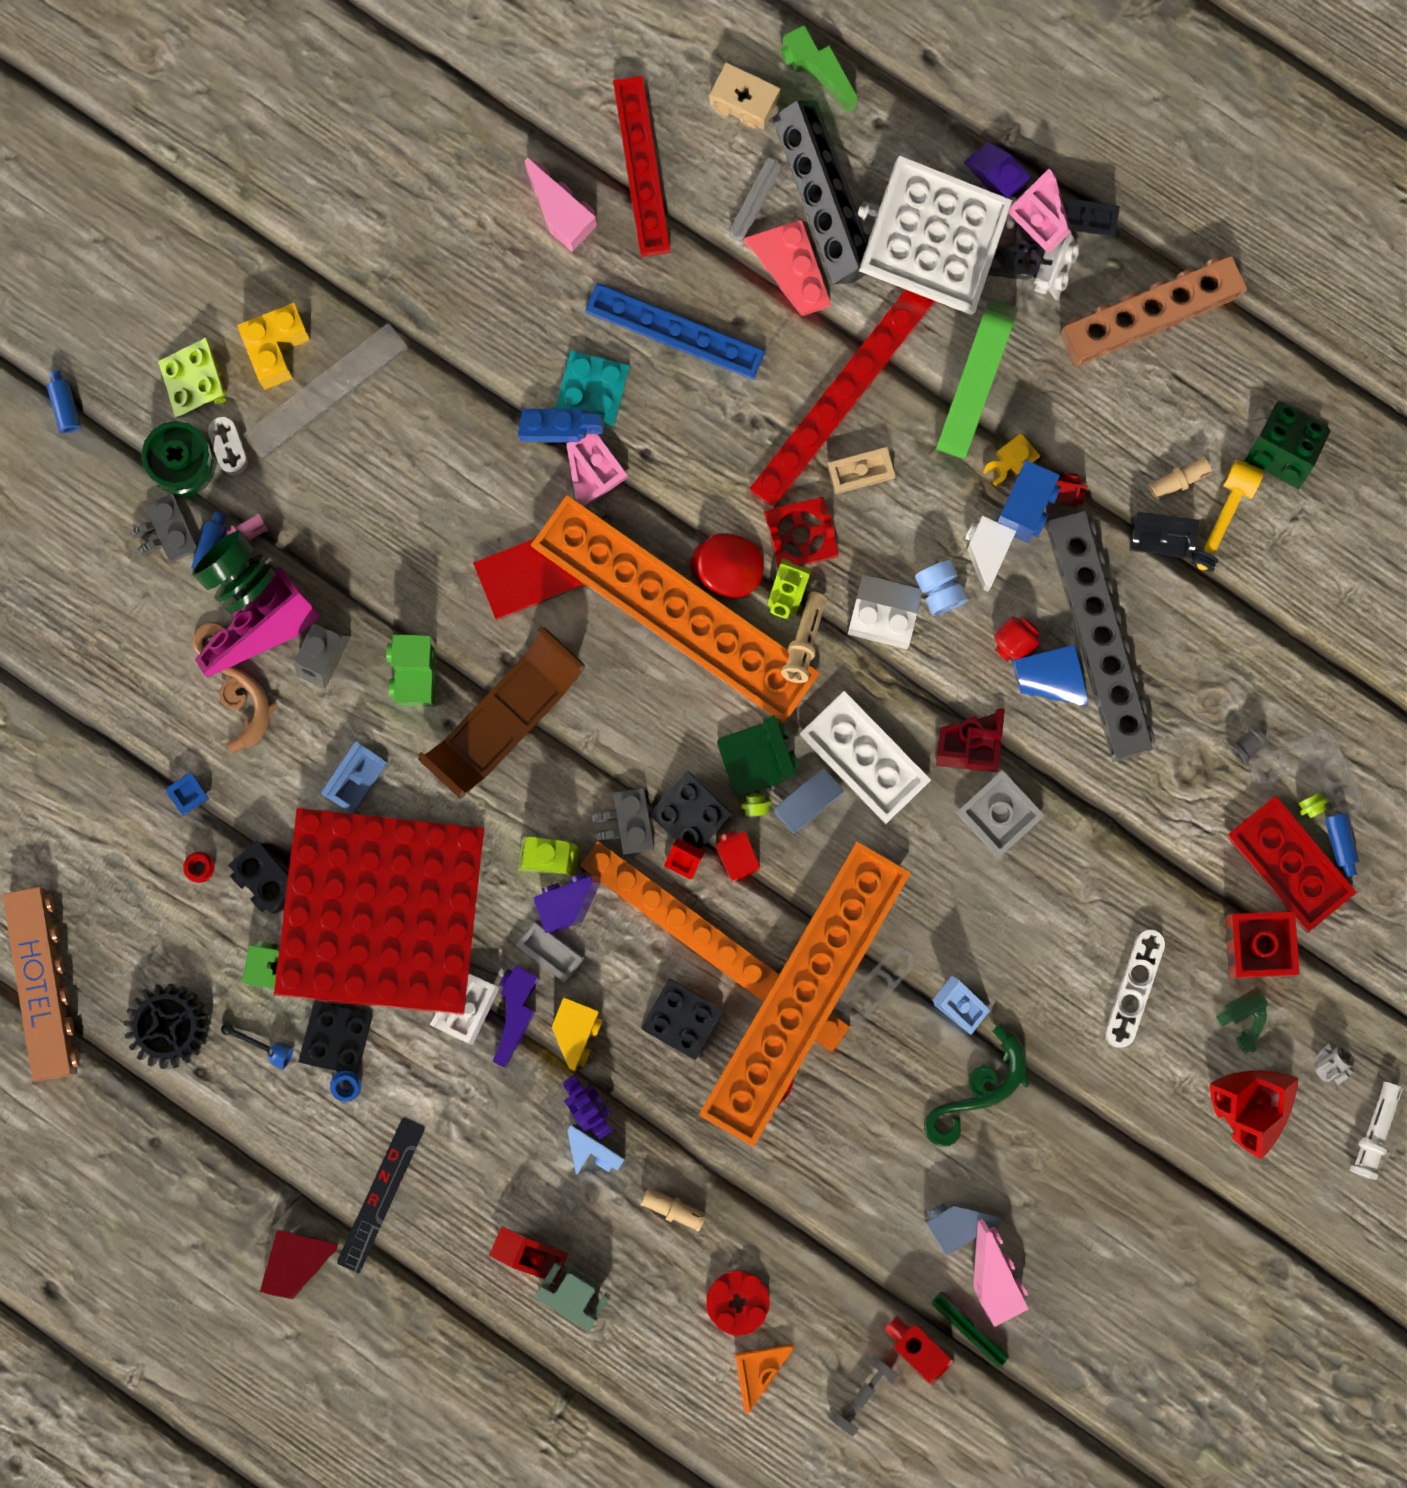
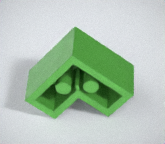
M393 635L392 643H387L386 649L387 662H390V666L395 670V678L389 680V697L394 698V703L397 706L434 707L436 644L431 636Z

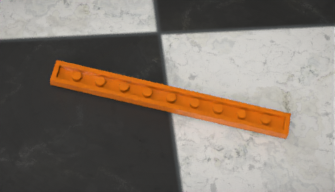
M598 841L580 864L583 870L591 876H599L602 884L760 1001L764 1002L779 976L778 973ZM831 1013L815 1041L832 1053L848 1032L850 1026Z

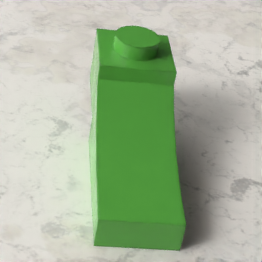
M805 25L784 35L783 48L780 49L785 63L787 65L792 64L796 73L803 70L821 82L834 95L845 113L855 109L858 97L830 46L818 51Z

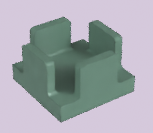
M556 1262L534 1298L589 1332L611 1295L605 1292L594 1312H591L586 1306L596 1291L597 1285L576 1271L571 1270L564 1278L558 1290L554 1289L550 1285L562 1267V1264Z

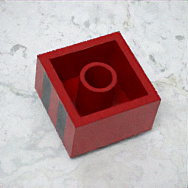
M1295 911L1242 913L1225 916L1229 979L1292 977L1300 975Z

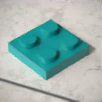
M570 351L555 409L588 410L589 414H601L605 424L615 426L630 365Z

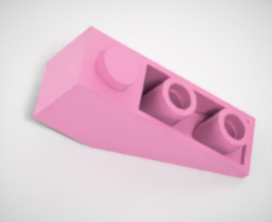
M527 158L525 160L526 171L549 232L573 252L597 226L596 217L594 216L596 212L585 201L579 203L571 196L573 194L572 190L562 181L556 183L549 177L551 173L542 163L537 161L534 164Z
M980 1219L977 1226L973 1288L986 1315L995 1327L1028 1310L1023 1299L1028 1294L1019 1278L1014 1280L1011 1274L1016 1269L1008 1253L1002 1254L998 1247L1003 1242L994 1226L988 1228L984 1220Z

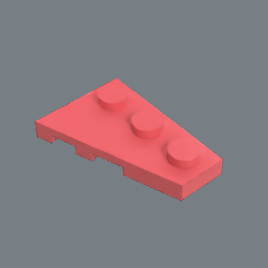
M802 219L744 238L745 244L758 257L762 266L775 279L779 288L801 316L831 306Z

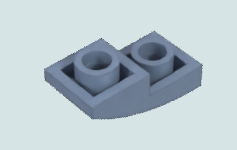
M823 769L789 795L773 812L794 835L815 820L819 812L842 797L844 790Z

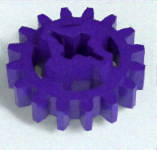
M572 1075L562 1082L569 1095L564 1102L584 1132L592 1128L600 1140L611 1133L613 1130L605 1119L611 1113L592 1084L588 1083L583 1086L576 1075Z

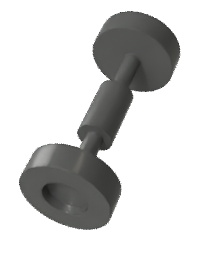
M876 1355L868 1363L877 1369L878 1372L869 1384L865 1383L852 1399L854 1404L843 1416L833 1409L827 1416L852 1437L858 1431V1428L849 1420L859 1407L862 1409L875 1392L873 1388L884 1375L892 1382H895L899 1376L894 1369Z

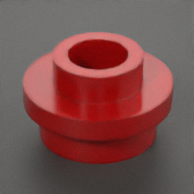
M194 852L185 859L183 871L190 881L204 883L213 876L215 863L208 854ZM198 862H203L205 865L202 873L195 872L194 867Z

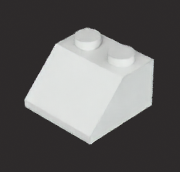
M862 575L848 635L908 649L921 599V590Z

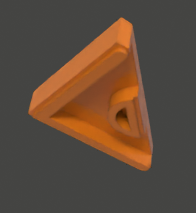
M793 1343L735 1353L745 1414L750 1413L762 1393L793 1351Z

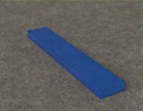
M596 283L585 309L587 314L751 380H755L766 354L764 349L599 283Z

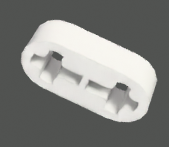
M226 417L214 419L209 424L208 434L218 463L227 474L239 475L247 468L248 460L238 430L234 423ZM221 425H224L226 429H231L227 432L229 442L225 444L220 435H215L220 432L219 427ZM229 449H232L236 457H241V459L236 461L237 466L232 467L229 463L225 464L229 460L227 452Z

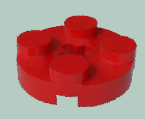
M733 1270L720 1275L711 1285L706 1298V1308L710 1320L720 1331L740 1336L752 1333L765 1322L770 1308V1299L767 1288L756 1276L746 1271ZM734 1294H740L742 1299H747V1304L742 1306L741 1312H736L735 1307H729L728 1302L734 1299Z

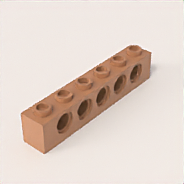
M1221 256L1215 257L1204 264V268L1196 271L1193 268H1189L1176 276L1177 279L1168 283L1166 280L1158 281L1152 284L1147 292L1140 295L1137 291L1132 292L1121 298V303L1114 306L1107 303L1094 309V314L1083 318L1082 315H1078L1066 321V326L1063 327L1060 336L1074 366L1078 367L1241 298L1247 287L1233 257L1230 256L1222 259ZM1208 280L1212 282L1215 290H1205L1201 286L1200 281ZM1173 293H1183L1187 298V302H1177L1173 298ZM1145 305H1156L1159 313L1155 315L1148 313ZM1120 315L1127 316L1131 320V325H1120L1116 317ZM1091 327L1100 328L1104 336L1102 338H1094L1090 335L1088 329Z

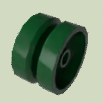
M173 421L161 424L150 432L144 441L141 452L144 469L156 485L168 494L173 493L175 496L180 497L195 495L208 486L215 474L217 463L213 448L201 431L189 423Z

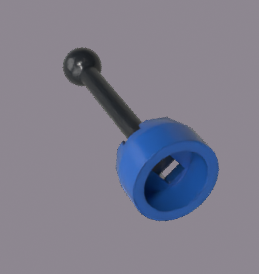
M225 1023L221 1027L223 1035H233L266 1051L269 1062L281 1070L287 1067L293 1056L294 1047L286 1043L277 1042L268 1046L233 1029L230 1023Z

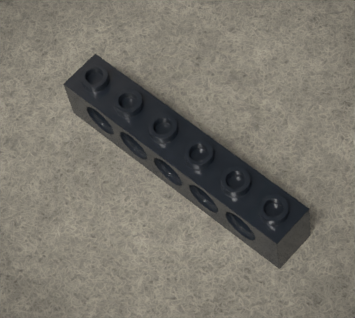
M796 100L772 117L776 133L785 151L787 163L793 173L797 190L801 195L807 212V218L812 225L817 245L823 255L832 283L852 284L867 275L860 272L859 269L868 245V239L817 101Z

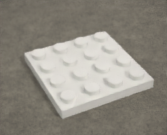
M899 156L896 159L859 271L973 315L976 311L1012 200Z

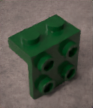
M1277 402L1260 435L1248 452L1245 461L1299 490L1315 466L1331 432L1330 428L1283 402Z
M775 715L764 718L762 724L723 736L717 741L733 792L738 797L795 778L796 773L794 769L799 768L797 758L793 750L788 752L784 740L789 739L783 721L777 722Z

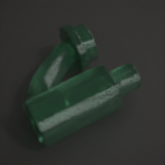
M1258 987L1224 1005L1225 1011L1215 1016L1221 1027L1230 1022L1236 1025L1246 1018L1254 1016L1248 1034L1243 1030L1236 1037V1041L1244 1054L1256 1051L1254 1044L1258 1040L1267 1020L1266 1007L1268 1003Z

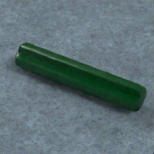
M940 1292L934 1297L931 1302L932 1305L991 1362L999 1368L1007 1362L1010 1357L1009 1354L944 1292Z

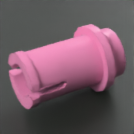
M256 514V516L235 528L233 525L230 526L231 530L226 533L229 535L239 530L248 540H251L263 532H267L268 529L260 515Z

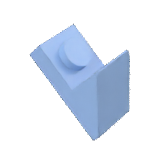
M954 976L949 978L933 998L934 1006L969 1034L975 1031L990 1012V1009Z
M571 1125L567 1130L576 1175L579 1174L591 1154L596 1156L593 1162L610 1172L612 1167L618 1171L625 1161L623 1157L575 1126Z

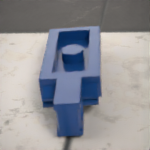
M522 409L518 437L522 442H580V439L586 438V434H603L605 422L601 414H589L588 410Z

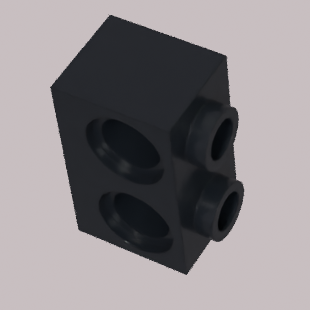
M256 840L228 865L233 871L229 876L241 889L247 886L254 894L250 900L262 913L267 909L268 912L274 914L285 904L288 873L267 849ZM250 860H258L260 864L258 873L248 876L245 872L246 864ZM271 883H278L280 886V894L275 899H268L265 894L267 886Z

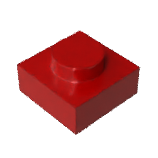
M677 838L664 867L692 880L705 852Z

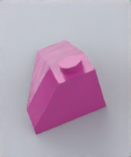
M278 567L275 576L263 592L250 602L243 611L240 609L233 613L232 617L234 620L229 628L217 632L196 657L195 661L203 674L208 678L297 637L303 631L311 628L312 624L321 616L284 570Z

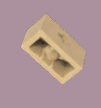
M725 63L710 92V105L713 106L716 112L725 116L731 114L739 118L742 124L752 129L756 127L765 129L780 99L779 87L728 63ZM744 96L749 97V99H744L743 102L738 101V99H743Z

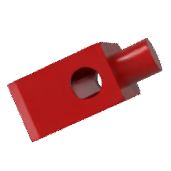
M896 1316L884 1329L897 1342L893 1348L932 1386L954 1364V1361L916 1324L910 1328ZM913 1340H917L922 1345L921 1350L915 1354L909 1349V1345Z

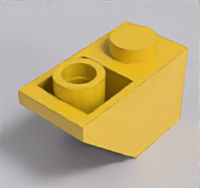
M563 997L552 1024V1029L569 1069L577 1071L578 1066H585L591 1052L586 1046L590 1036L597 1037L603 1020L598 1019L600 1012Z

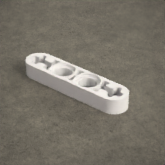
M1155 930L1143 931L1135 939L1105 1030L1106 1040L1114 1047H1126L1133 1042L1165 947L1163 936ZM1150 936L1154 937L1153 942L1158 945L1157 949L1150 950L1147 958L1154 959L1153 965L1146 960L1136 959L1137 954L1144 956L1146 946L1142 944V940H1147ZM1136 965H1142L1148 970V978L1144 983H1137L1131 976V971ZM1128 994L1138 999V1008L1133 1013L1124 1011L1121 1005L1123 997ZM1117 1013L1125 1018H1134L1133 1024L1129 1021L1126 1022L1124 1032L1128 1033V1038H1123L1120 1042L1115 1041L1116 1035L1112 1034L1113 1028H1119L1122 1019H1116Z

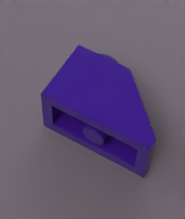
M989 142L965 161L968 168L990 192L1013 201L1028 187L1031 177L1009 153Z

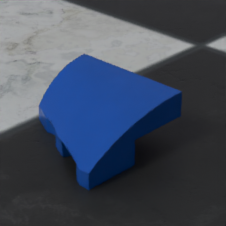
M1075 645L1013 661L1012 667L1020 694L1046 697L1049 700L1076 703L1078 706L1088 705Z

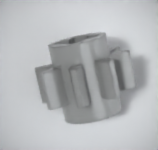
M1329 1043L1315 1055L1317 1060L1314 1064L1315 1071L1325 1082H1331L1334 1079L1337 1085H1340L1350 1078L1349 1075L1354 1072L1351 1068L1354 1065V1058L1349 1050L1343 1046H1338L1334 1049L1333 1045Z

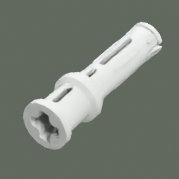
M1389 1082L1383 1083L1366 1137H1362V1140L1359 1141L1358 1145L1361 1148L1355 1165L1350 1167L1351 1172L1377 1180L1378 1174L1376 1171L1381 1156L1387 1152V1146L1384 1145L1401 1093L1403 1092V1088Z

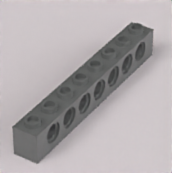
M1085 511L1049 520L1046 529L1112 762L1149 753L1153 750L1152 744H1155V736L1152 727L1146 726L1143 714H1147L1146 704L1143 696L1137 695L1135 685L1138 684V676L1135 667H1130L1126 655L1130 654L1129 644L1126 637H1121L1118 625H1121V617L1118 608L1112 607L1110 596L1113 595V589L1109 577L1104 578L1101 566L1105 565L1101 548H1096L1093 537L1096 536L1094 522L1092 518L1087 519ZM1071 541L1081 542L1084 546V553H1073L1069 548V543ZM1078 571H1089L1092 574L1093 582L1088 584L1082 583L1078 579ZM1090 599L1098 601L1101 605V612L1091 613L1088 611L1086 601ZM1096 629L1106 630L1109 634V642H1098L1094 636V631ZM1106 658L1115 660L1118 665L1117 672H1107L1103 667V660ZM1113 688H1120L1126 693L1125 702L1119 703L1113 700L1111 696ZM1120 719H1131L1135 725L1134 732H1124L1120 727Z

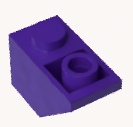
M587 872L569 878L571 883L560 887L559 883L546 886L541 889L543 894L533 897L545 933L557 932L583 922L601 883L599 876L589 877Z

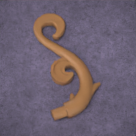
M208 622L201 625L193 637V646L197 654L199 655L204 649V641L207 638L214 637L217 632L227 630V628L217 622ZM236 666L221 671L230 676L231 679L221 686L220 699L228 709L238 710L244 707L247 702L245 694L237 695V690L244 688L251 695L255 711L252 722L250 723L249 719L245 721V729L238 733L239 737L226 743L232 754L244 747L249 749L261 740L278 705L277 702L269 705L268 697L257 680Z

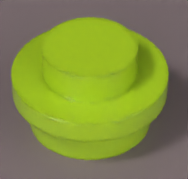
M1319 792L1300 802L1299 805L1302 809L1300 814L1308 813L1309 817L1312 818L1326 811L1327 808L1324 804L1330 802L1328 797L1324 798L1322 792Z
M754 794L746 796L747 801L741 803V809H745V816H761L770 813L769 806L772 805V800L765 799V794Z

